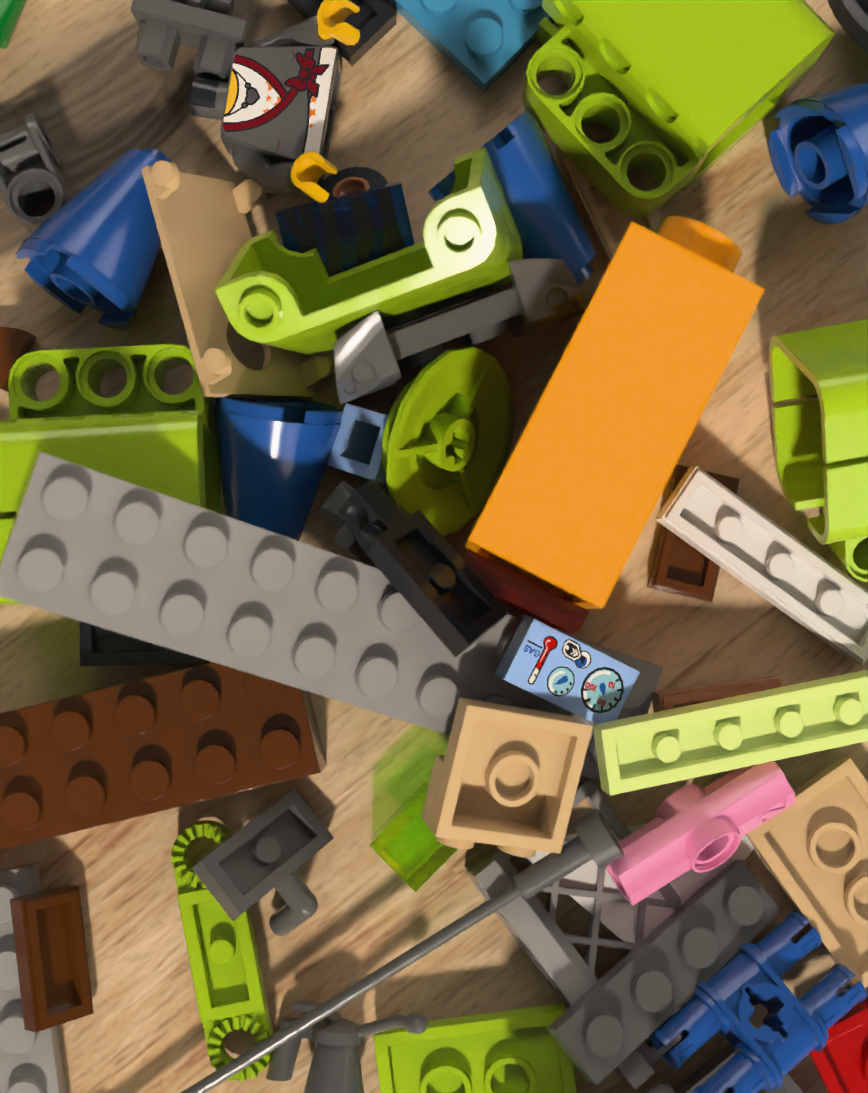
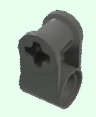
M34 112L25 115L24 124L0 134V191L9 211L30 234L74 197L60 168L61 162L43 124ZM55 197V203L50 212L44 216L33 217L34 208L38 202L45 198Z

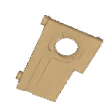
M163 160L156 161L153 166H145L141 169L203 396L281 400H310L314 398L313 388L324 381L333 379L334 366L331 358L327 355H316L304 361L302 353L261 343L265 357L263 368L258 371L247 368L238 361L230 349L226 333L230 321L214 291L243 242L252 238L245 214L257 205H264L266 199L264 188L253 179H246L237 186L236 182L180 172L175 163Z

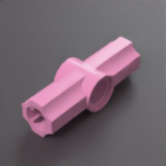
M775 761L734 769L705 788L698 784L684 786L662 802L654 820L618 842L624 852V856L605 868L625 900H628L633 906L690 869L702 873L721 865L737 850L742 836L795 804V792L789 785L784 772Z

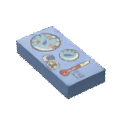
M524 614L495 675L598 724L617 720L640 672Z

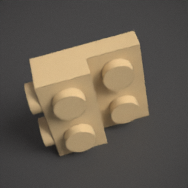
M459 697L446 754H436L422 810V820L438 842L452 848L472 849L475 842L497 845L501 851L517 857L531 858L535 856L536 851L561 854L593 725L579 717Z

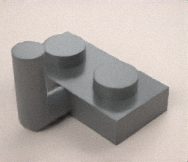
M294 788L202 858L192 869L232 921L275 888L286 903L271 915L269 925L275 934L285 936L313 916L318 908L317 898L295 870L333 840L334 837Z

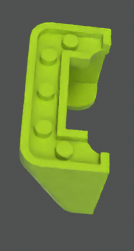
M486 146L454 158L453 166L456 177L454 187L448 196L436 201L427 214L423 230V242L329 277L317 248L306 251L303 254L289 251L278 243L279 240L274 229L245 240L214 289L232 326L239 334L250 341L307 355H316L334 350L333 344L356 324L377 310L385 330L509 284L511 278L507 261L523 259V248L519 232Z

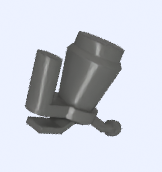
M310 1000L296 1001L292 1003V1010L309 1013L323 1004V1002ZM336 1011L324 1018V1022L316 1023L273 1050L266 1079L272 1081L291 1080L301 1040L304 1038L312 1040L316 1043L303 1093H364L358 1046L363 1043L364 1036L396 1027L406 1028L408 1033L422 1034L427 1029V1019L422 1014L410 1013L408 1016L394 1015L359 1025L342 1018ZM299 1018L281 1019L278 1031Z

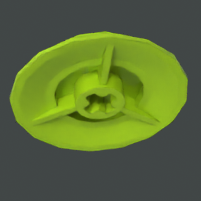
M473 346L444 351L405 385L391 407L382 437L381 463L391 500L397 507L401 506L410 514L420 510L442 536L461 530L483 509L501 477L511 447L514 417L509 379L495 356Z

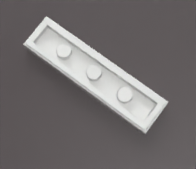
M698 466L689 467L655 517V520L851 662L864 665L868 659V590Z

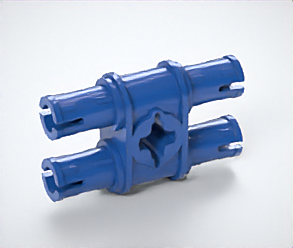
M791 911L784 921L757 944H742L739 947L740 951L706 983L700 981L697 984L698 988L694 991L688 1003L649 1036L656 1050L668 1045L678 1035L681 1036V1039L662 1055L663 1059L677 1070L686 1059L716 1033L724 1035L733 1046L735 1056L702 1085L695 1087L693 1093H758L762 1089L766 1091L778 1090L784 1083L783 1077L813 1050L821 1051L827 1045L826 1041L829 1038L827 1030L857 1003L866 999L867 992L861 981H858L852 987L850 985L845 987L837 995V991L855 976L851 970L842 964H835L828 974L800 998L795 997L784 984L782 976L822 943L815 927L809 932L803 933L794 942L791 941V938L810 922L801 913ZM761 1003L765 1006L768 1014L762 1020L764 1025L755 1028L748 1018L755 1011L753 1006Z

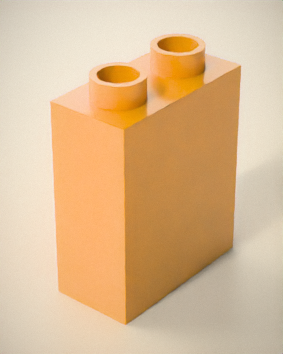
M681 216L665 218L658 234L631 222L463 549V553L572 609H603L765 290L733 273L742 257V252L731 239L706 224Z

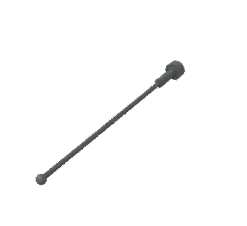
M594 809L573 823L578 836L563 845L561 854L550 853L513 876L515 884L181 1093L208 1092L521 895L528 900L592 859L600 869L605 868L624 856V852L600 813Z

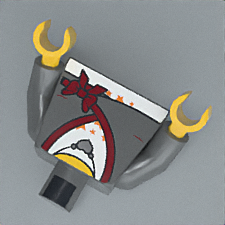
M324 0L318 9L317 15L257 40L251 47L236 49L233 53L229 82L200 77L194 78L190 95L191 115L222 120L221 139L227 152L232 155L234 165L250 179H253L262 186L268 194H307L319 203H324L329 198V193L319 185L325 179L326 173L335 175L338 172V169L328 161L342 76L338 47H332L331 45H333L335 39L345 45H354L359 41L360 30L349 23H344L349 15L360 11V7L350 0Z

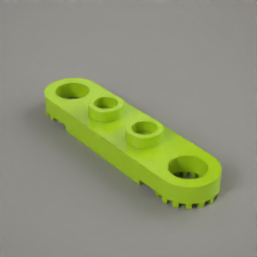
M203 820L189 825L178 835L171 849V863L173 864L178 890L177 898L200 1020L203 1023L207 1056L209 1055L211 1066L218 1070L234 1060L224 1048V1037L227 1033L232 1032L233 1029L239 1030L243 1028L245 1031L248 1029L252 1035L256 1036V1041L261 1043L274 1035L250 908L232 921L192 868L194 866L188 858L189 844L197 837L207 836V838H213L216 843L218 842L221 845L233 835L225 825L216 821ZM273 1051L228 1080L232 1082L233 1080L245 1082L246 1079L257 1077L266 1068Z

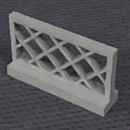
M590 778L582 780L578 784L572 809L586 799L591 807L600 813L609 828L614 831L620 840L631 834ZM499 848L490 856H483L464 871L486 901L515 884L513 876L518 874L509 861L514 855L505 853ZM598 867L595 891L560 887V880L540 891L547 892L545 908L535 895L528 900L521 895L495 913L568 1009L599 981L594 974L597 946L628 949L630 953L643 941L646 905L673 908L674 911L681 906V898L670 883L659 889L666 900L646 897L636 903L639 904L635 943L598 937L602 899L630 903L628 900H625L622 894L603 892L606 868L600 869ZM558 894L595 898L593 915L589 912L587 936L563 933L556 924ZM571 943L586 944L584 960ZM678 1035L668 1045L662 1046L659 1050H656L651 1040L648 1043L642 1042L614 1069V1072L636 1090L655 1073L651 1065L681 1039V1036Z

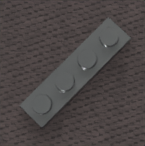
M735 860L692 895L550 1024L547 1029L586 1082L598 1085L694 994L700 981L706 983L740 951L739 947L742 944L746 945L766 927L781 912L780 908L744 860Z

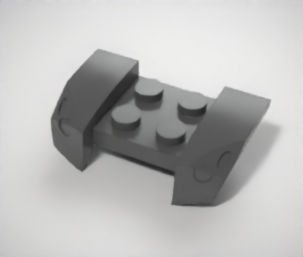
M520 259L507 261L513 288L494 290L385 331L377 310L356 324L333 344L336 388L340 405L402 382L396 360L404 358L406 364L410 365L411 368L428 363L446 351L444 342L460 336H464L466 343L472 342V344L492 339L510 331L506 320L508 319L513 336L522 337L584 314L585 307L582 289L563 259Z

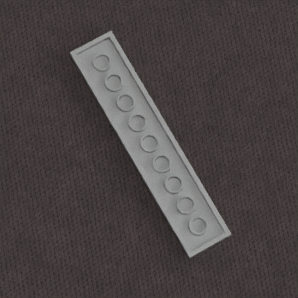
M38 451L0 558L1 597L448 735L451 733L459 697L583 718L495 675L522 618L507 614L496 626L455 658L378 568ZM568 635L640 672L617 720L648 714L652 702L651 692L656 690L663 667ZM585 719V720H586L587 722H589L591 725H594V724H595V723H593V722H591V721ZM592 728L581 776L600 781Z

